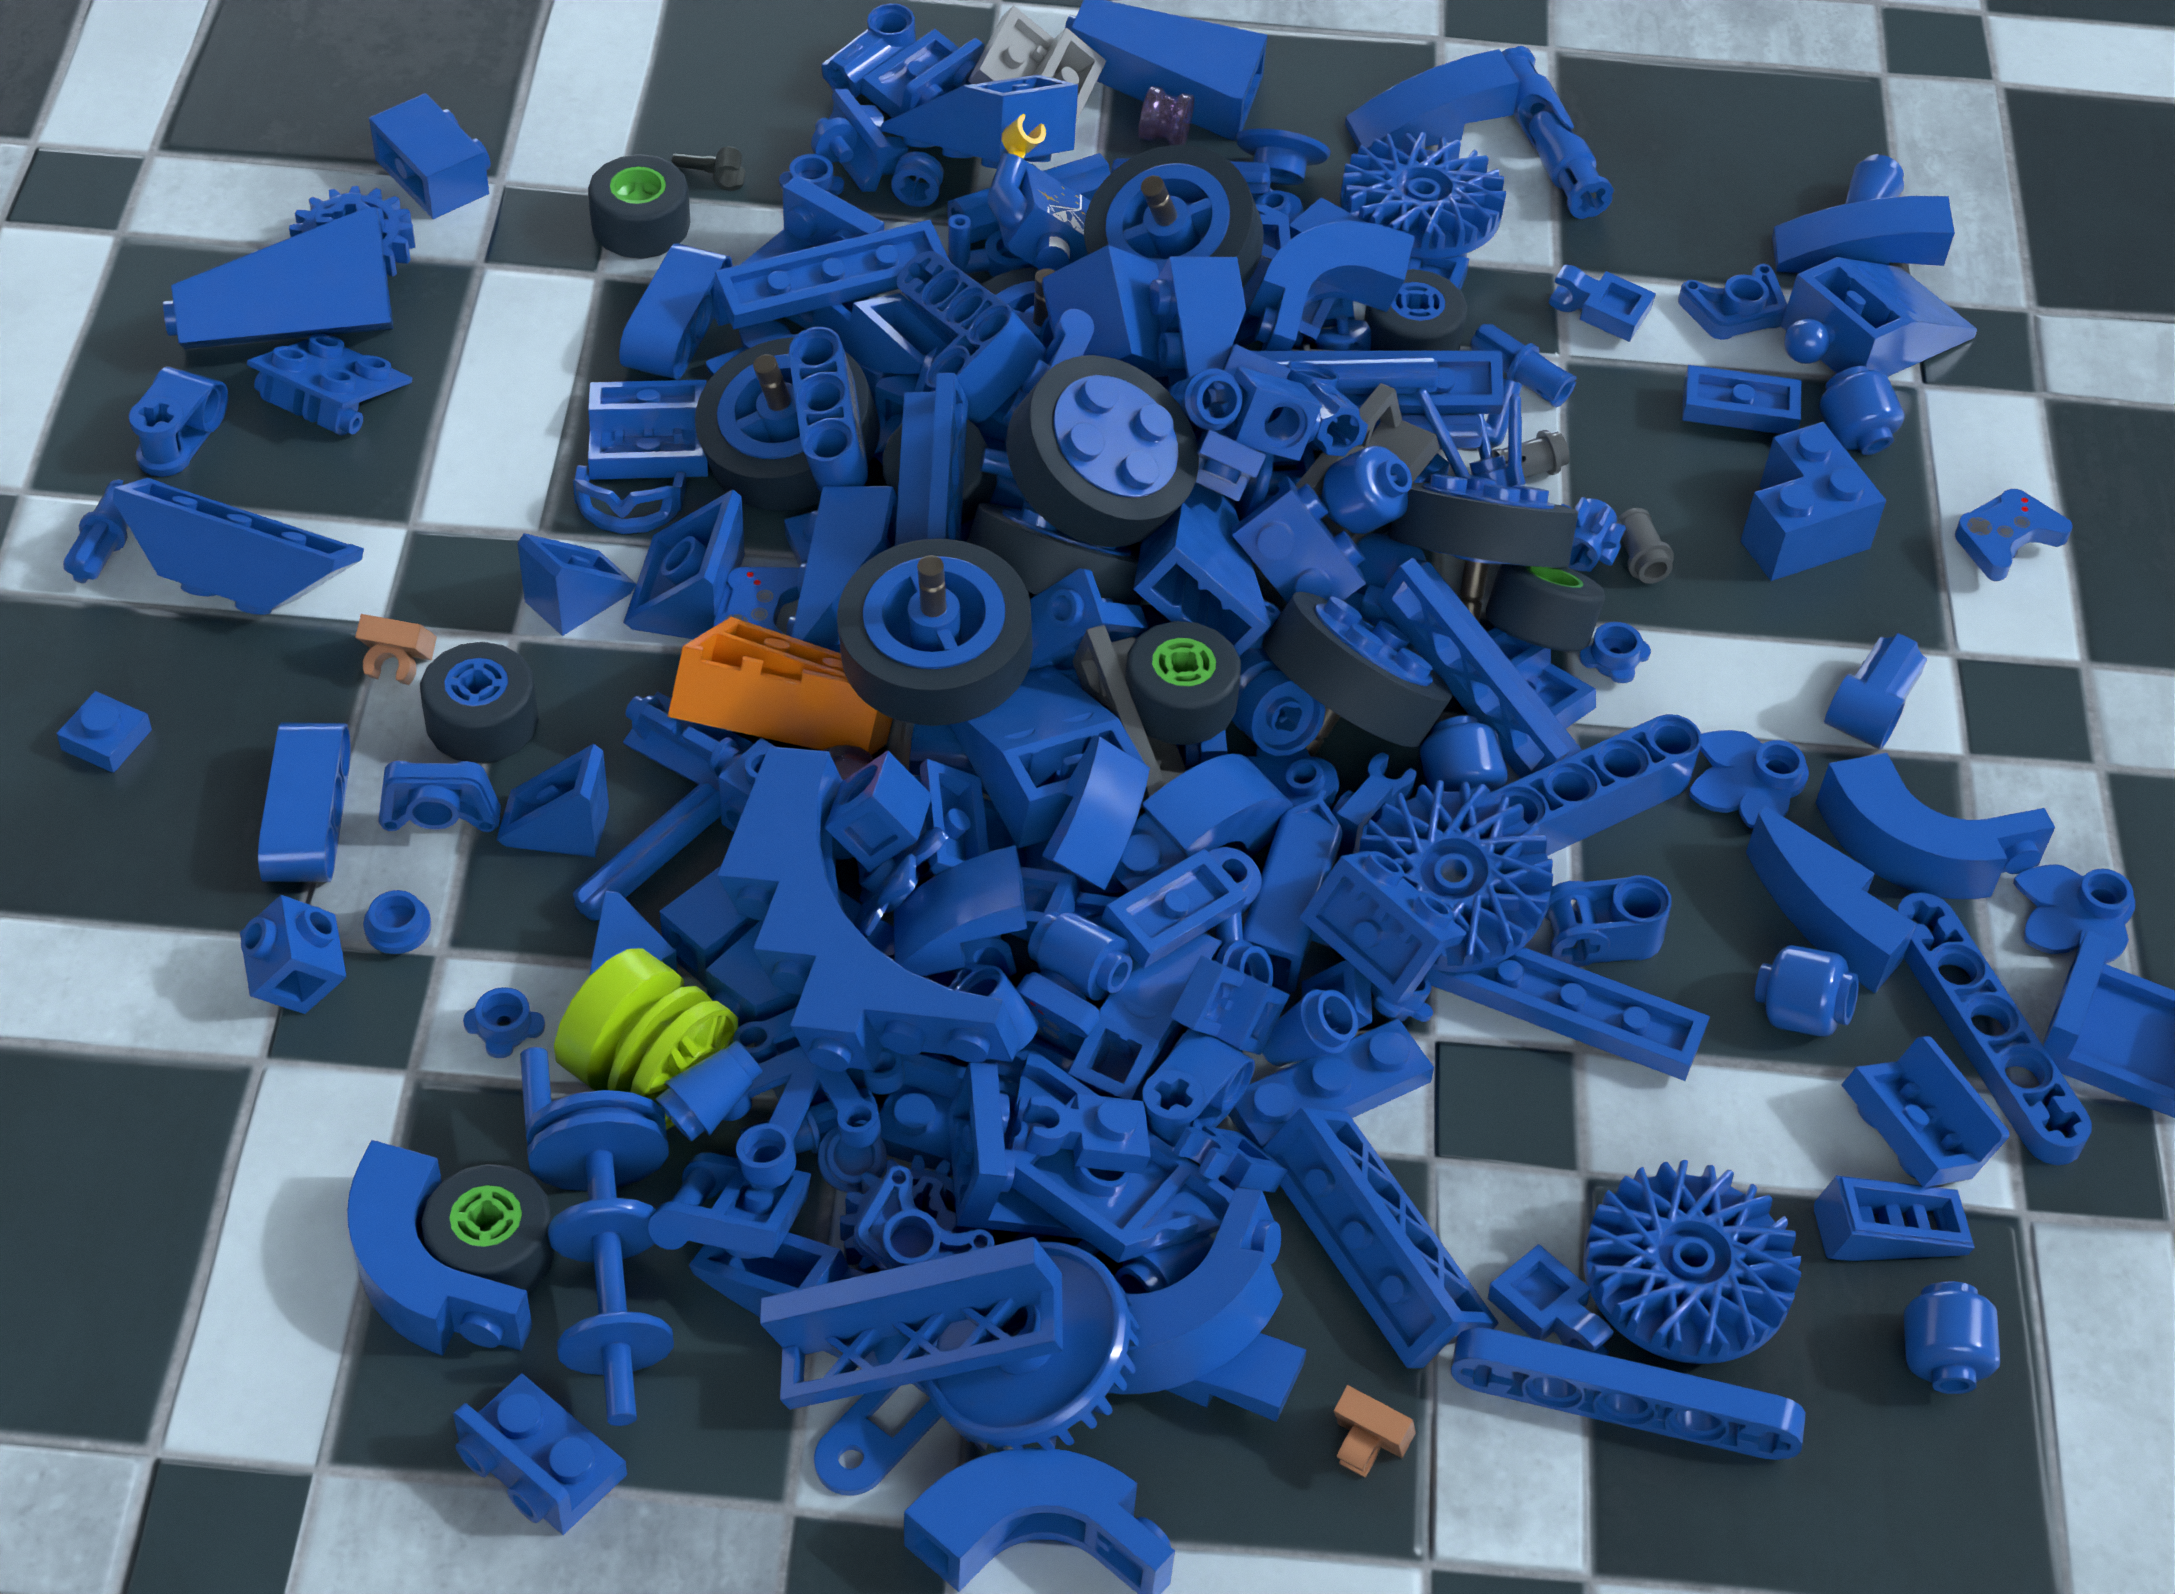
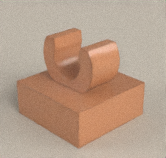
M361 614L355 638L371 648L363 660V670L366 675L379 679L383 662L388 658L395 657L399 663L396 680L402 684L410 685L416 675V663L413 657L432 661L437 636L420 624Z
M1349 1385L1346 1386L1334 1409L1338 1424L1350 1430L1337 1454V1458L1341 1459L1339 1464L1366 1478L1381 1447L1403 1458L1416 1434L1413 1419Z

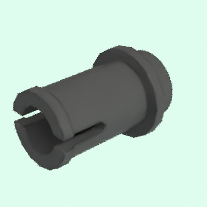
M1548 430L1538 431L1535 439L1522 442L1521 465L1524 478L1545 471L1550 475H1555L1561 471V466L1569 463L1570 457L1567 443L1563 435L1558 431L1551 433ZM1508 447L1492 450L1493 457L1504 455L1505 463L1508 464Z
M1633 508L1625 511L1619 516V519L1626 527L1621 542L1629 556L1627 561L1629 572L1633 577L1648 584L1665 579L1673 568L1674 552L1669 544L1660 540L1647 510Z

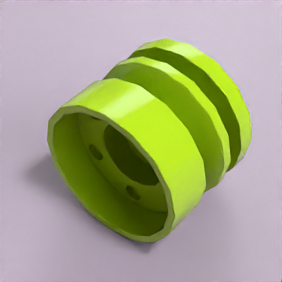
M643 948L626 949L608 959L590 975L572 998L558 1026L554 1042L555 1060L565 1070L594 1091L632 1092L651 1099L658 1105L655 1098L667 1089L665 1081L723 1048L726 1049L733 1043L734 1033L738 1029V1017L717 1000L712 1001L697 986L685 987L684 979L678 973ZM665 1114L667 1130L674 1126V1123Z

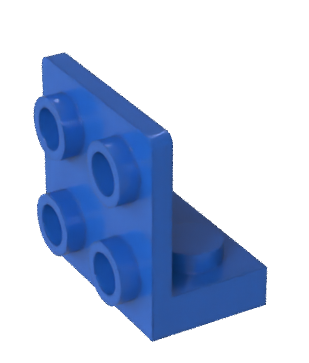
M796 175L783 186L784 229L741 264L884 231V222ZM814 310L787 316L786 318L805 329H809L812 327Z
M969 1062L948 1112L957 1226L1084 1239L1011 1187L1015 1173V1155L1013 1150L1008 1149L1013 1112L1010 1111L1009 1097L1007 1094L1000 1093L997 1064Z

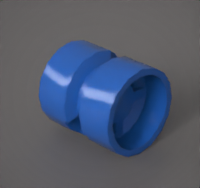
M1264 648L1247 649L1239 657L1241 660L1240 685L1236 713L1231 722L1242 730L1262 751L1271 755L1288 756L1303 750L1316 738L1323 726L1325 706L1290 680L1272 662Z

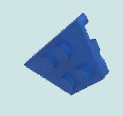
M1032 1050L1027 1055L1019 1074L1008 1149L1013 1150L1015 1155V1173L1011 1187L1117 1263L1219 1230L1235 1191L1219 1180L1202 1176L1197 1172L1199 1169L1198 1165L1187 1157L1177 1156L1172 1152L1174 1148L1150 1131H1148L1151 1158L1143 1174L1077 1167L1074 1163L1073 1150L1061 1149L1059 1152L1049 1156L1036 1155L1026 1151V1142L1033 1126L1047 1128L1039 1123L1023 1121V1114L1031 1097L1049 1096L1059 1100L1067 1108H1071L1077 1093L1099 1096L1035 1050Z

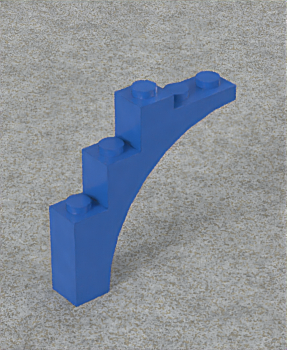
M768 747L717 876L738 914L764 921L753 950L773 987L791 994L801 995L790 1026L810 1063L835 1072L845 1071L847 1068L875 1071L883 1047L903 1055H917L920 1052L953 1055L960 1060L971 1063H980L986 1059L1013 1062L1020 1037L1002 999L952 990L909 972L872 946L844 914L835 875L836 839L824 828L840 783L843 781L828 751Z

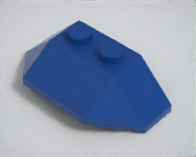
M144 478L114 488L113 501L158 576L181 583L180 588L192 595L206 597L218 595L235 601V607L246 613L270 614L273 609L298 600L355 565L363 558L364 548L349 543L346 544L169 486L150 478Z

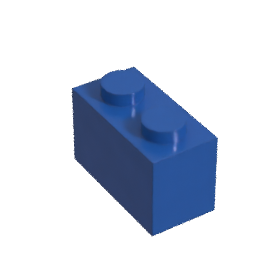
M426 93L369 117L375 160L432 219L490 194L487 170L490 169L491 163L484 145L476 138L471 139L459 127L454 115L448 109L442 110Z

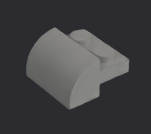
M1013 5L1001 17L968 81L971 84L1042 75L1078 84L1077 122L1106 60L1068 28H1065L1056 38H1053Z

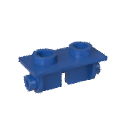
M658 691L654 696L649 695L645 698L639 695L635 696L626 709V717L632 720L633 728L624 739L623 744L697 785L706 782L712 785L715 790H719V775L725 764L733 756L744 754L754 744L730 730L667 717L671 698Z

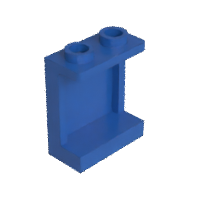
M2087 930L2067 973L2042 1045L2062 1074L2175 1118V990L2105 964L2113 939Z

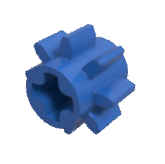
M1581 497L1574 508L1578 511L1568 567L1577 571L1591 572L1599 560L1609 566L1613 564L1622 546L1619 542L1626 527L1617 523L1616 513L1608 504L1598 499ZM1561 504V506L1571 508L1568 505Z

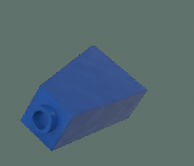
M1083 0L1077 16H1068L1065 28H1068L1106 60L1097 82L1222 137L1236 141L1235 136L1243 130L1263 78L1267 34L1107 0Z
M377 207L361 209L171 285L173 300L163 301L168 336L178 335V343L184 349L306 338L314 334L336 335L394 329L380 216Z
M1195 482L1194 488L1182 505L1157 531L1142 540L1133 590L1171 622H1195L1217 630L1233 644L1240 657L1270 627L1269 616L1251 558L1232 536L1231 528L1239 523L1233 501L1227 496Z

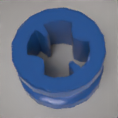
M914 151L906 153L896 163L895 173L891 181V189L901 202L909 206H929L939 196L940 185L944 178L943 167L934 156L925 152ZM908 176H916V180L913 181ZM920 177L925 179L927 182L919 183Z

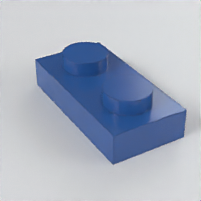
M1688 365L1684 379L1682 420L1778 434L1798 430L1801 421V380Z
M1204 848L1109 903L1100 921L1109 931L1128 941L1130 955L1144 969L1241 911L1248 895Z

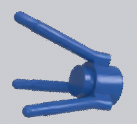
M1424 387L1417 389V398L1434 434L1437 435V440L1456 477L1461 478V475L1496 480V485L1512 488L1513 485L1526 484L1521 465L1522 417L1521 397L1519 395L1513 394L1509 399L1508 466H1506L1504 455L1493 457L1484 414H1476L1480 416L1482 421V442L1480 448H1478L1480 460L1469 463L1472 473L1469 475L1427 389Z

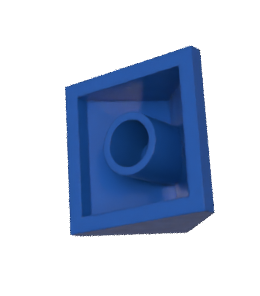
M1106 245L1043 277L1042 288L1053 339L1055 337V325L1062 314L1069 309H1079L1091 317L1095 327L1083 356L1095 355L1114 358L1137 367L1152 378L1168 376L1167 369H1162L1158 362L1157 346L1161 334L1159 318L1152 315L1149 306L1151 282L1159 277L1157 263Z
M732 489L653 535L623 622L632 630L687 639H695L713 628L728 575L734 569L741 567L745 556L741 495Z

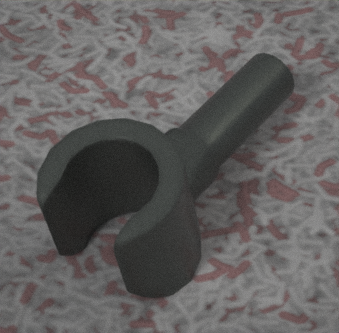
M723 147L718 151L716 157L673 154L672 163L677 168L713 173V180L721 189L734 191L740 189L744 184L746 171L741 167L742 155L735 147Z

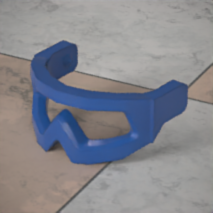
M578 465L575 480H573L575 504L578 505V509L584 518L602 530L619 534L649 532L667 524L676 516L678 511H681L686 492L685 472L675 473L672 486L631 492L624 500H621L611 490L589 483L588 466ZM590 496L606 502L620 518L604 514L595 509L591 504ZM663 499L661 509L656 513L644 517L621 519L626 517L637 504Z

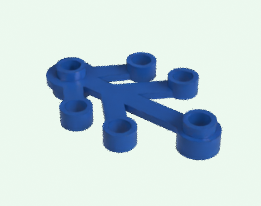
M797 1007L763 1022L753 1021L745 1023L735 1031L733 1036V1042L738 1041L748 1051L763 1073L753 1080V1084L724 1117V1121H733L744 1117L752 1107V1097L788 1082L769 1123L749 1128L740 1136L736 1145V1153L742 1175L749 1182L764 1189H772L783 1185L793 1173L797 1163L793 1141L819 1085H821L837 1112L840 1137L846 1145L854 1148L870 1146L879 1139L882 1132L877 1107L872 1102L862 1098L846 1070L841 1072L829 1071L810 1063L801 1046L776 1056V1044L795 1037L790 1025ZM754 1042H763V1044L758 1047H747L748 1045ZM882 1048L875 1071L862 1069L865 1086L876 1094L893 1093L905 1081L902 1056L889 1048ZM880 1068H892V1070L883 1074L875 1073ZM860 1120L869 1121V1122H868L867 1124H865L864 1126H860V1127H852V1126H850L852 1123H854V1122H856V1121H860Z

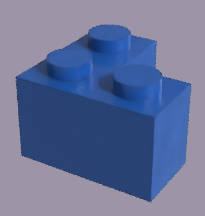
M1824 422L1773 437L1759 485L1762 490L1754 492L1740 542L1770 581L1870 549L1886 499Z

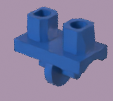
M834 89L831 97L834 103L833 112L829 119L821 118L815 124L816 130L811 139L812 150L815 154L829 159L831 163L839 161L862 192L876 191L882 175H894L896 163L901 156L908 153V147L904 145L900 137H885L882 134L883 131L881 129L884 116L875 105H860L848 89Z

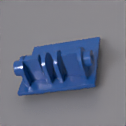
M314 334L307 340L289 346L276 347L272 352L247 360V366L260 371L256 376L254 388L260 392V396L264 401L290 411L294 415H303L305 420L317 422V425L340 436L347 433L353 435L360 430L363 423V415L358 412L359 402L412 383V377L391 368L389 361L377 356L357 353L344 347V342L341 339L326 334Z

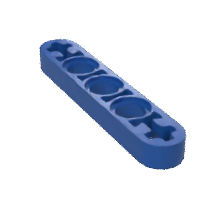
M1921 892L1912 893L1904 897L1896 911L1911 920L1915 919L1918 923L1904 959L2023 1144L2034 1157L2048 1164L2064 1165L2076 1160L2091 1134L2092 1122L2070 1085L1953 909L1943 899L1933 894ZM1931 925L1934 928L1932 934L1926 926ZM1943 965L1958 966L1970 975L1972 982L1965 985L1953 984L1942 977L1938 968ZM1978 1015L1990 1016L2000 1022L2005 1033L2000 1036L1986 1035L1973 1025L1971 1018ZM2016 1066L2025 1068L2037 1077L2039 1086L2036 1088L2019 1087L2007 1077L2005 1069ZM2048 1101L2049 1104H2048V1106H2047V1108H2046V1107L2044 1106V1103ZM2047 1122L2054 1129L2053 1131L2048 1132L2045 1128ZM2065 1129L2069 1133L2067 1138L2060 1132L2061 1130Z
M1469 1328L1460 1332L1456 1338L1450 1368L1451 1375L1464 1387L1478 1392L1764 1459H1789L1797 1456L1802 1451L1806 1412L1798 1403L1779 1395L1495 1329Z

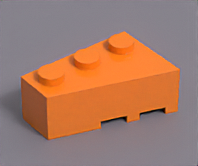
M734 617L726 619L683 645L667 716L807 748L828 751L831 756L846 761L866 760L886 745L893 718L869 706L857 695L846 678L841 653Z

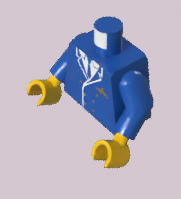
M1022 114L1007 126L1002 133V143L1008 153H1004L1000 157L988 193V205L999 221L1003 243L1009 252L1037 267L1038 270L1052 269L1057 271L1088 255L1084 240V223L1091 201L1024 160L1026 154L1044 141L1046 129L1041 123L1027 136L1022 127L1025 114Z

